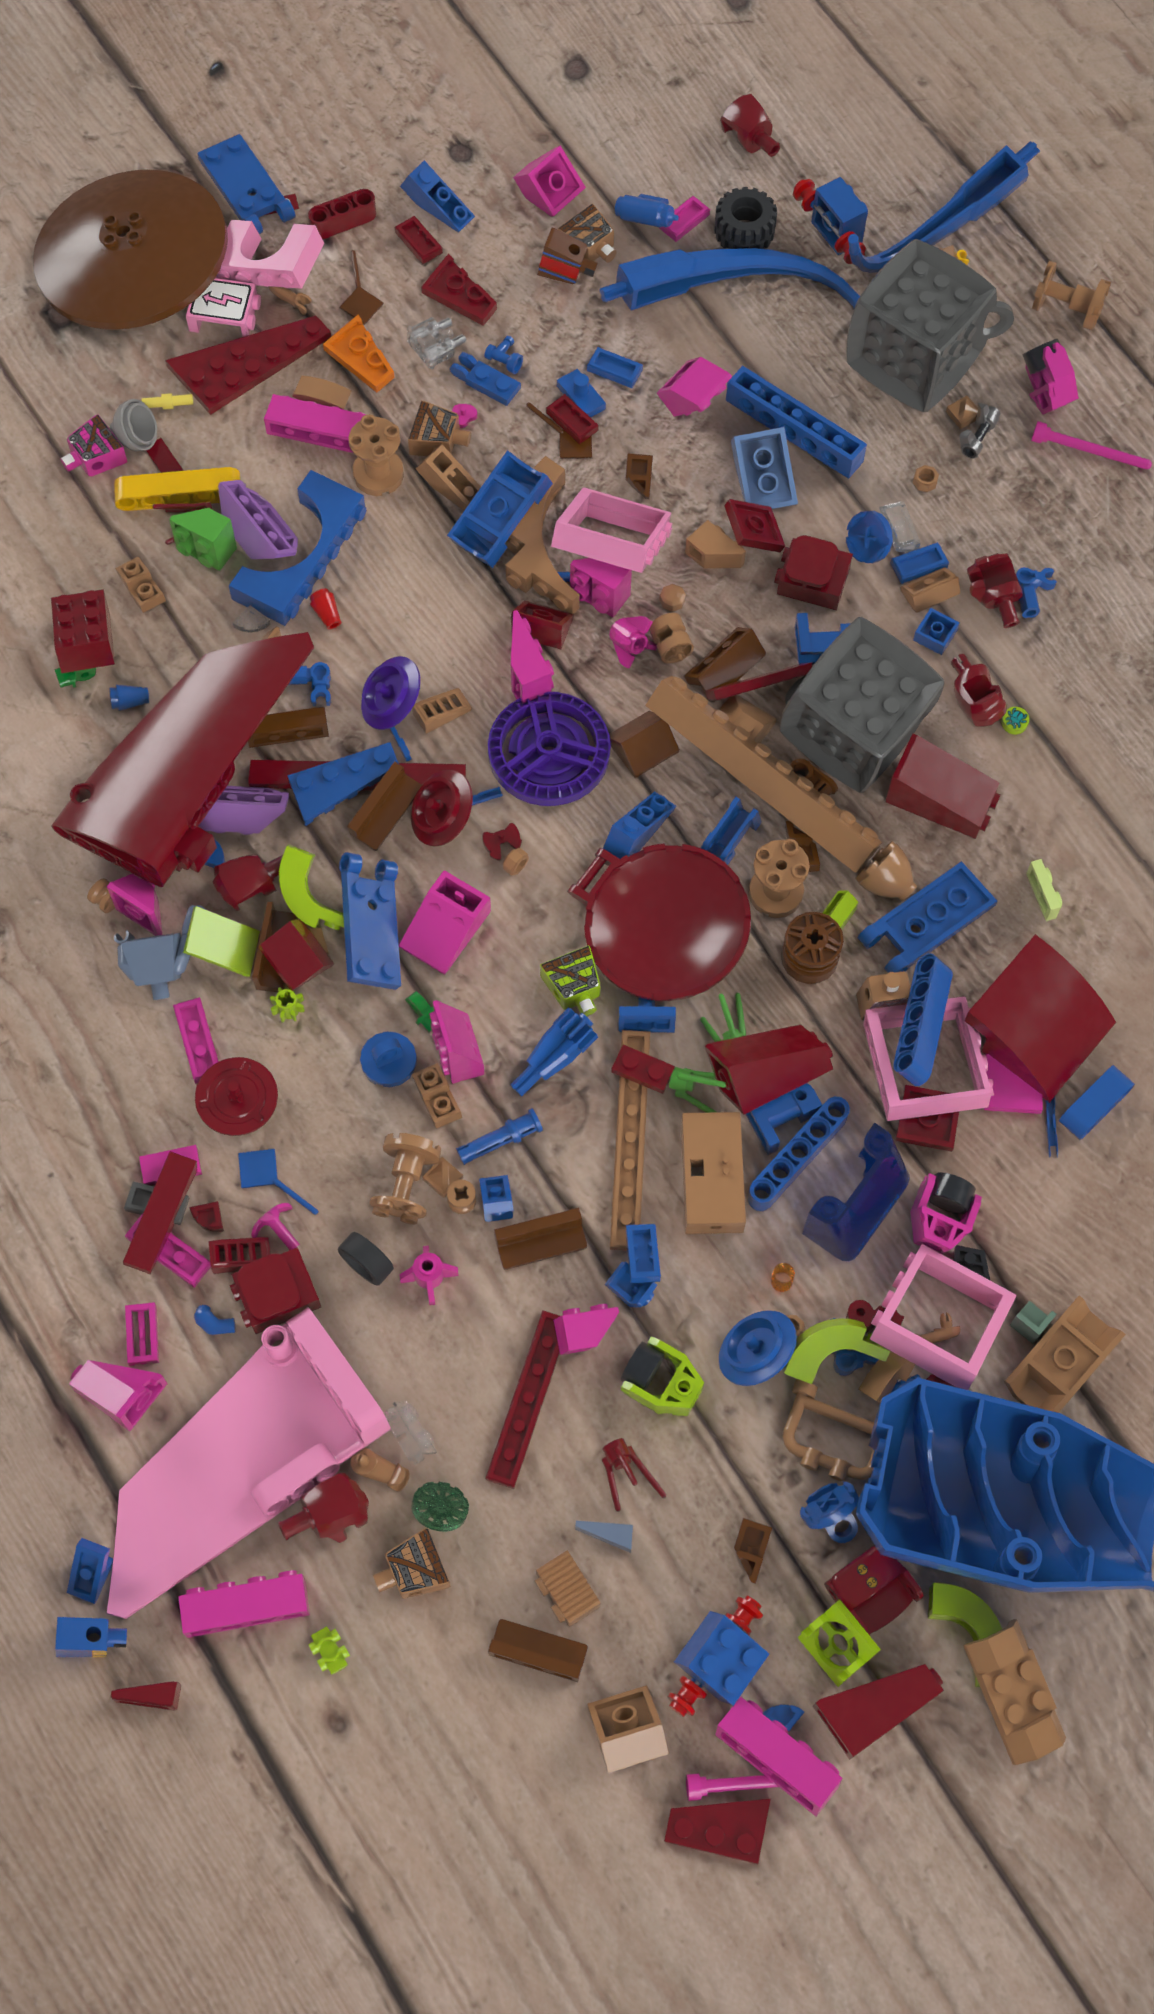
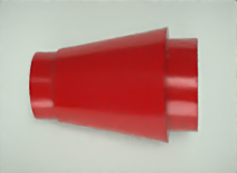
M327 588L314 592L310 596V606L324 625H326L327 629L331 630L340 626L342 622L334 594L329 592Z

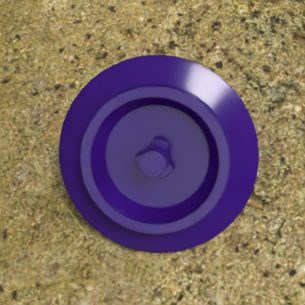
M403 656L390 658L374 669L367 678L362 691L361 710L363 718L369 726L378 730L392 728L399 724L413 708L419 694L421 679L419 669L412 660Z

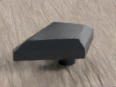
M956 1245L953 1261L990 1280L985 1250Z

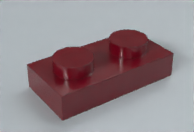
M623 1044L611 1068V1073L664 1094L675 1066Z

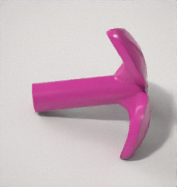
M281 1203L272 1207L254 1224L251 1237L256 1238L263 1226H270L289 1250L300 1245L279 1220L280 1213L292 1210V1206L289 1203Z

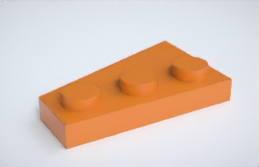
M359 315L355 316L323 343V349L326 353L376 393L395 378L393 369L381 350L375 345L373 337L365 329Z

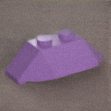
M241 480L219 483L221 513L231 519L235 540L250 559H273L295 556L298 538L267 500L255 491L246 488V484Z
M227 786L199 827L205 831H213L215 833L239 832L244 835L258 834L285 812L289 793L261 787Z

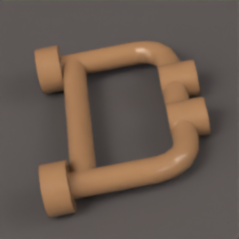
M796 1379L792 1388V1392L796 1394L783 1430V1441L788 1451L802 1458L801 1466L813 1471H817L819 1465L830 1469L828 1476L840 1482H846L847 1476L858 1480L871 1478L873 1471L871 1461L874 1449L867 1466L858 1468L845 1460L827 1456L817 1449L805 1447L796 1442L795 1432L804 1408L869 1434L872 1433L874 1422L815 1400L818 1387Z

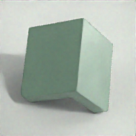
M1029 1301L1015 1316L1010 1326L1033 1344L1057 1314L1051 1311L1047 1315Z

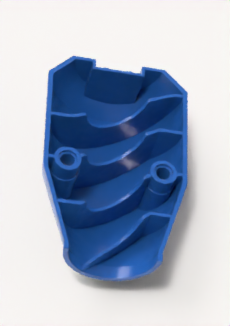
M921 1378L914 1379L882 1398L869 1441V1446L874 1449L871 1461L873 1471L871 1478L868 1479V1483H865L856 1509L858 1519L880 1555L1027 1593L1144 1589L1154 1592V1581H1152L1154 1463L1061 1413Z

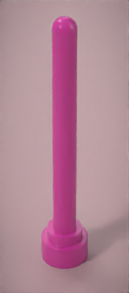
M1039 421L1036 423L1031 441L1039 444L1041 442L1047 443L1048 440L1146 470L1152 467V462L1149 459L1051 431V428L1047 427L1046 423Z
M699 1773L686 1774L688 1801L701 1800L703 1796H707L711 1792L779 1787L765 1775L706 1780V1776L700 1777Z

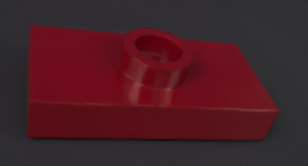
M415 216L394 227L397 236L422 264L443 253V247Z
M566 394L546 407V414L578 444L583 443L599 431V425Z

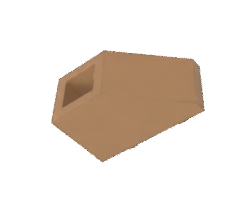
M707 520L686 539L685 553L704 569L741 568L744 566L746 550H744L743 546L738 545L737 541H733L728 537L721 527Z

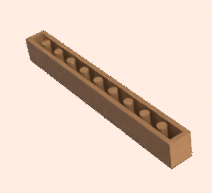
M670 676L660 682L645 706L852 871L857 873L865 867L883 843L878 839L877 834L873 830L862 827L856 822L853 814L838 808L830 796L824 793L821 794L814 789V785L810 780L802 776L799 777L792 771V767L787 762L775 758L767 746L756 743L750 738L748 731L732 724L724 712L713 709L707 704L708 701L705 697L698 693L694 694L689 690L687 684L682 679Z

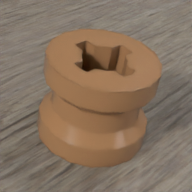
M102 878L91 887L87 899L92 904L97 903L100 910L104 913H109L115 909V906L107 889V885L110 882Z
M457 1180L449 1185L447 1199L450 1209L458 1214H466L474 1209L476 1205V1191L469 1181Z

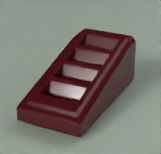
M269 1237L209 1241L210 1264L213 1274L239 1271L245 1264L255 1261L256 1246H261L262 1257L270 1255ZM243 1248H249L250 1260H244ZM237 1249L238 1261H232L231 1250ZM220 1251H225L226 1261L220 1262Z
M171 1681L112 1690L111 1698L116 1703L175 1711L178 1708L181 1684Z

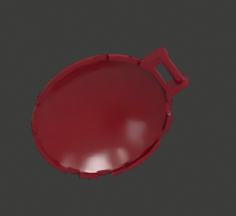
M665 843L643 847V850L630 856L625 855L621 859L607 850L599 848L595 853L596 858L578 882L572 884L567 890L573 898L586 905L585 938L587 946L589 945L591 948L592 956L598 969L618 988L640 998L655 1001H674L693 997L709 990L721 982L734 969L741 959L749 940L751 910L748 896L739 877L716 855L687 844H682V846L665 845ZM603 865L609 866L590 892H586L585 889Z

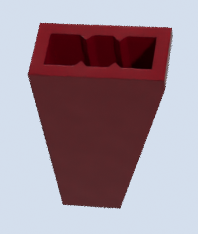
M926 1664L822 1698L813 1705V1708L850 1760L944 1691L941 1687L943 1681L934 1668L928 1669Z

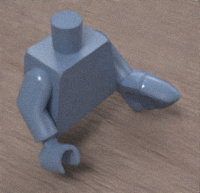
M194 905L188 908L182 926V935L179 932L135 939L128 930H126V938L124 940L118 933L114 935L115 942L119 944L117 948L118 967L130 980L134 981L136 986L150 984L153 1000L169 998L167 982L181 978V974L186 970L191 955H187L183 951Z

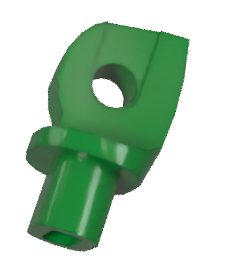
M60 668L54 669L60 688L73 685V688H76L75 682L86 681L96 675V668L61 673Z
M417 991L413 992L405 1001L419 1016L416 1024L418 1026L422 1024L430 1033L432 1028L429 1013L434 1012V1009L430 1007L422 995Z

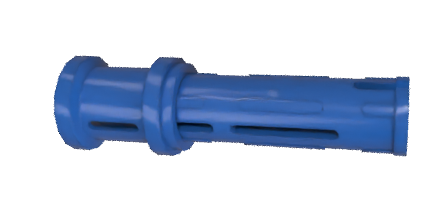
M533 1108L529 1109L527 1114L515 1120H506L505 1126L456 1148L463 1165L510 1142L519 1143L521 1138L536 1131L538 1133L542 1132V1125Z

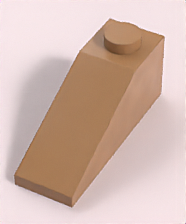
M443 445L435 449L416 468L432 488L464 511L481 488Z

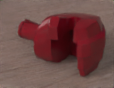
M752 94L740 96L725 109L720 118L722 130L726 133L734 129L737 132L739 144L746 151L754 153L762 149L770 157L775 156L779 152L780 143L771 137L772 121Z
M996 553L975 559L974 564L967 568V574L971 582L970 594L988 609L998 608L1004 628L1018 625L1020 621L1013 602L1019 600L1023 592L1009 554Z
M959 654L961 663L956 657L951 661L952 667L959 674L954 681V693L957 702L976 727L992 726L1007 711V705L1003 699L1001 688L999 685H992L989 669L986 665H971L965 654Z
M257 854L246 855L221 863L213 868L215 877L213 885L224 901L236 911H239L238 904L260 892L266 896L277 891L273 881H275V877L279 876L283 855L266 864L261 862Z
M338 1473L309 1489L300 1497L303 1506L301 1512L278 1522L285 1540L311 1528L318 1538H330L341 1543L347 1539V1534L344 1530L346 1527L355 1525L356 1528H361L367 1524L369 1500L356 1481L352 1480L345 1473Z

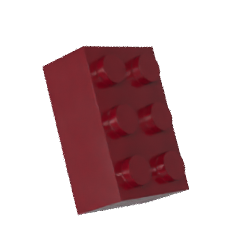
M104 589L52 597L54 646L61 673L115 665L110 612Z

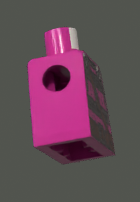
M99 414L92 417L68 436L67 442L71 453L60 458L68 472L81 466L88 476H94L127 463L124 447Z

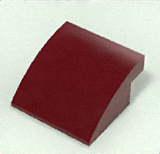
M1036 934L973 1005L964 1020L987 1038L981 1051L982 1053L992 1056L1042 1094V1098L1049 1103L1116 1024L1111 1012L1086 979L1061 954Z

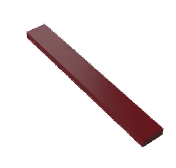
M250 760L248 784L249 787L292 789L288 775L330 761ZM399 763L404 767L405 774L421 785L433 774L443 770H454L466 777V764ZM378 783L371 787L367 786L362 790L373 791Z

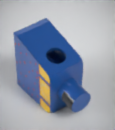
M57 1617L56 1657H106L107 1647L126 1648L127 1628H108L109 1619ZM96 1633L100 1636V1639L97 1642H90L87 1640V1637L90 1634Z

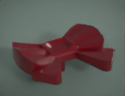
M510 823L505 830L503 829L495 833L484 832L482 835L485 849L490 853L491 858L498 861L502 859L501 844L508 842L514 849L521 847L522 839H520L519 830L514 823Z

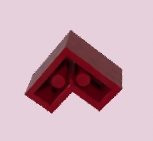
M199 827L195 829L189 828L174 849L178 860L176 871L180 872L182 868L185 870L190 868L199 873L217 848L213 835Z

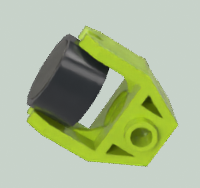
M652 1336L647 1343L642 1341L621 1376V1381L624 1382L621 1386V1391L657 1414L669 1413L678 1416H688L704 1387V1381L684 1353ZM665 1358L673 1363L676 1372L663 1394L651 1395L645 1390ZM684 1388L687 1392H681L679 1389Z

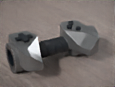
M978 403V413L975 421L976 433L974 434L971 430H965L960 433L962 454L970 459L978 457L983 448L981 442L990 430H993L999 421L1000 411L997 408Z

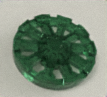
M440 1481L438 1483L427 1482L414 1493L411 1509L414 1517L423 1526L434 1531L448 1532L464 1524L469 1511V1503L467 1498L463 1496L464 1493L459 1488L450 1486V1483Z

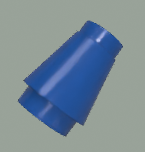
M116 684V687L109 688L112 709L121 711L149 703L148 687L142 688Z

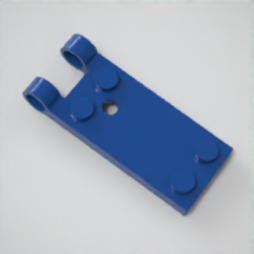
M240 134L197 153L198 160L239 220L252 221L259 234L263 233L259 220L261 216L276 211L283 223L296 217L290 201L281 194Z
M345 852L341 856L339 869L342 881L347 982L396 990L401 987L394 882L398 875V865L396 862L382 859L375 868L376 880L359 877L363 863L361 855ZM368 902L372 904L374 910L369 908Z
M961 861L875 923L866 927L857 938L866 949H869L877 944L885 935L901 953L884 967L887 973L906 972L922 956L932 952L995 907L997 900ZM916 925L921 931L914 933L910 927Z

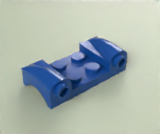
M507 450L447 536L454 544L493 568L507 549L505 544L507 539L534 502L539 504L553 484L546 474L531 468Z

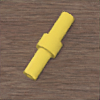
M172 393L161 394V397L141 399L148 408L163 407V410L174 409V406L194 404L192 394L172 396Z

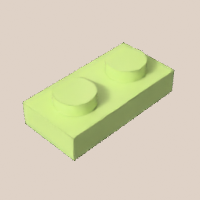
M1042 859L1032 861L1026 875L1045 920L1056 919L1062 907L1061 896L1058 891L1055 892L1052 886L1051 872L1049 868H1045Z

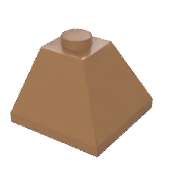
M738 695L729 697L719 709L729 717V721L732 724L748 731L750 738L756 743H761L777 722L776 718Z

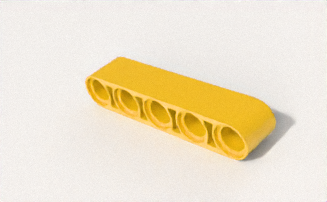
M233 467L118 477L114 481L115 506L119 510L134 511L153 509V504L220 503L219 483L241 480L240 472Z

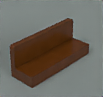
M737 627L684 675V678L689 685L700 686L706 695V690L737 682L766 655V651L752 628Z
M325 707L267 714L248 740L249 748L329 737Z
M394 761L347 827L350 835L374 851H377L412 804L416 793L422 785L407 776L404 767Z
M267 901L259 945L289 921L298 920V917L292 912L275 910L274 903ZM258 948L252 975L256 990L278 993V988L280 987L283 990L285 983Z
M579 1208L494 1229L495 1241L504 1270L587 1248Z
M500 1619L494 1638L491 1640L488 1654L492 1657L578 1683L588 1646L577 1641Z

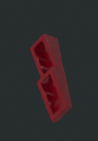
M171 1151L169 1152L124 1257L123 1265L151 1274L174 1227V1219L197 1173L196 1160Z

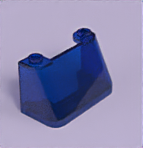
M876 1123L867 1132L864 1138V1147L859 1153V1157L865 1162V1170L862 1175L864 1178L846 1203L833 1196L821 1197L809 1211L802 1232L804 1236L842 1261L854 1260L860 1254L904 1193L910 1181V1174L891 1134Z

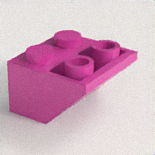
M703 357L688 360L659 389L657 395L674 417L683 414L688 416L694 411L702 412L707 409L711 404L710 400L726 389L727 386L725 384L732 376L729 372Z
M592 558L573 560L570 564V587L579 594V601H585L594 606L598 612L614 617L631 596L632 570Z

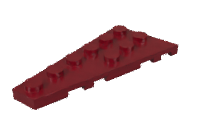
M315 315L167 359L165 362L168 369L205 410L212 415L326 342L332 336L331 331Z

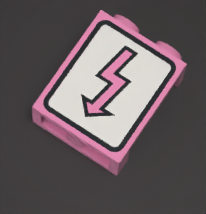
M215 278L209 287L188 306L186 319L189 332L199 333L202 321L240 326L242 337L248 336L250 330L255 328L256 319L254 314L255 310H259L261 304V296L257 295L256 285Z

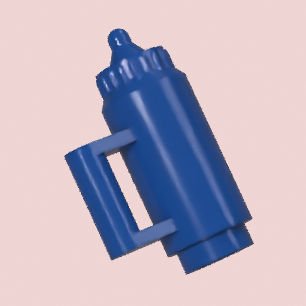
M640 194L638 197L625 195L624 197L620 196L615 204V214L622 220L659 228L669 227L673 221L679 220V216L675 215L674 208L668 205L669 201L665 198Z

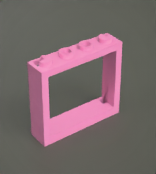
M583 487L556 521L551 547L642 573L647 565L651 566L654 556H657L660 547L664 546L666 537L669 538L671 535L672 523L669 522L671 512ZM585 517H590L650 536L645 544L641 545L582 528L579 525Z
M966 997L947 999L943 1021L956 1019L975 1089L959 1093L900 1100L882 1029L902 1027L907 1004L865 1011L863 1025L887 1121L987 1108L989 1106L990 1098L994 1096L993 1080L988 1079L986 1074L988 1063L986 1055H981L980 1033L964 1021L968 1011L971 1009L968 1008Z
M921 1244L916 1254L910 1252L903 1267L908 1269L906 1273L900 1271L892 1285L897 1289L895 1293L891 1290L887 1293L881 1305L886 1308L885 1311L878 1310L871 1322L876 1328L870 1340L953 1386L968 1390L977 1376L1017 1295ZM918 1269L995 1310L968 1363L891 1321Z

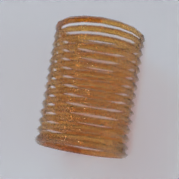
M779 1263L774 1267L771 1285L776 1291L786 1292L792 1287L795 1277L794 1268L788 1263ZM778 1273H785L790 1277L791 1280L788 1282H781L775 1277V1275Z

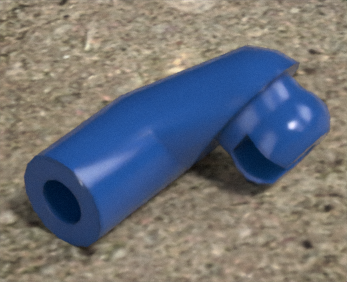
M208 1305L197 1307L194 1314L195 1322L207 1334L217 1335L236 1332L234 1318L218 1319L211 1312V1308Z

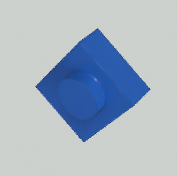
M621 1262L605 1283V1286L629 1307L640 1308L646 1306L654 1297L653 1291L657 1284L655 1282L631 1283L629 1264Z

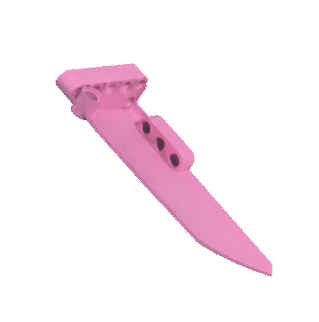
M309 1307L286 1321V1324L283 1326L272 1325L267 1327L261 1338L263 1345L247 1363L119 1490L114 1558L107 1607L108 1615L127 1619L300 1500V1497L306 1491L334 1476L339 1471L340 1464L391 1430L383 1411ZM283 1340L279 1346H272L276 1341Z

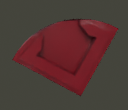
M218 1201L189 1207L194 1220L202 1228L213 1232L224 1231Z

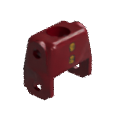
M875 1545L824 1583L825 1588L835 1603L841 1600L869 1636L896 1619L913 1600L918 1602L924 1597L920 1586L908 1570L897 1559L880 1555Z

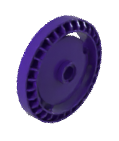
M546 692L541 697L537 695V698L530 701L527 699V702L522 704L521 698H519L500 712L489 733L488 757L492 773L498 783L508 793L529 804L559 806L579 800L589 794L600 783L609 765L611 745L606 724L589 704L569 694ZM553 712L565 714L582 723L593 737L596 747L589 746L587 735L578 723L569 717ZM531 716L514 730L509 742V753L514 754L515 757L507 763L502 752L507 734L519 721ZM545 747H553V748H555V749H553V750H545L544 748H545ZM589 756L594 757L593 761L588 760ZM583 769L586 770V771H585L584 773H582L579 777H577V776L583 771Z

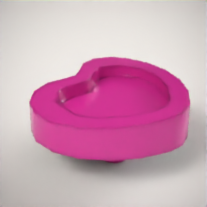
M457 404L452 409V412L459 415L460 428H465L469 422L477 419V410L472 405Z

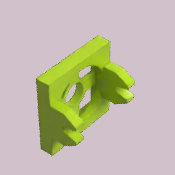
M841 1600L833 1604L797 1637L837 1687L842 1685L881 1650ZM831 1622H838L848 1629L846 1631L836 1629ZM820 1628L829 1636V1646L825 1650L819 1645ZM835 1634L842 1635L846 1639L848 1644L846 1650H841L834 1643ZM853 1637H855V1639L857 1640L859 1649L858 1655L852 1649ZM834 1654L844 1655L851 1665L839 1666L830 1658Z

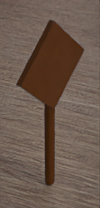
M352 250L351 258L356 289L342 303L340 309L353 318L359 315L362 323L365 325L383 306L384 302L361 288L356 252Z
M529 402L526 404L530 410L560 433V459L592 458V436L583 443L578 444L565 430L560 428Z

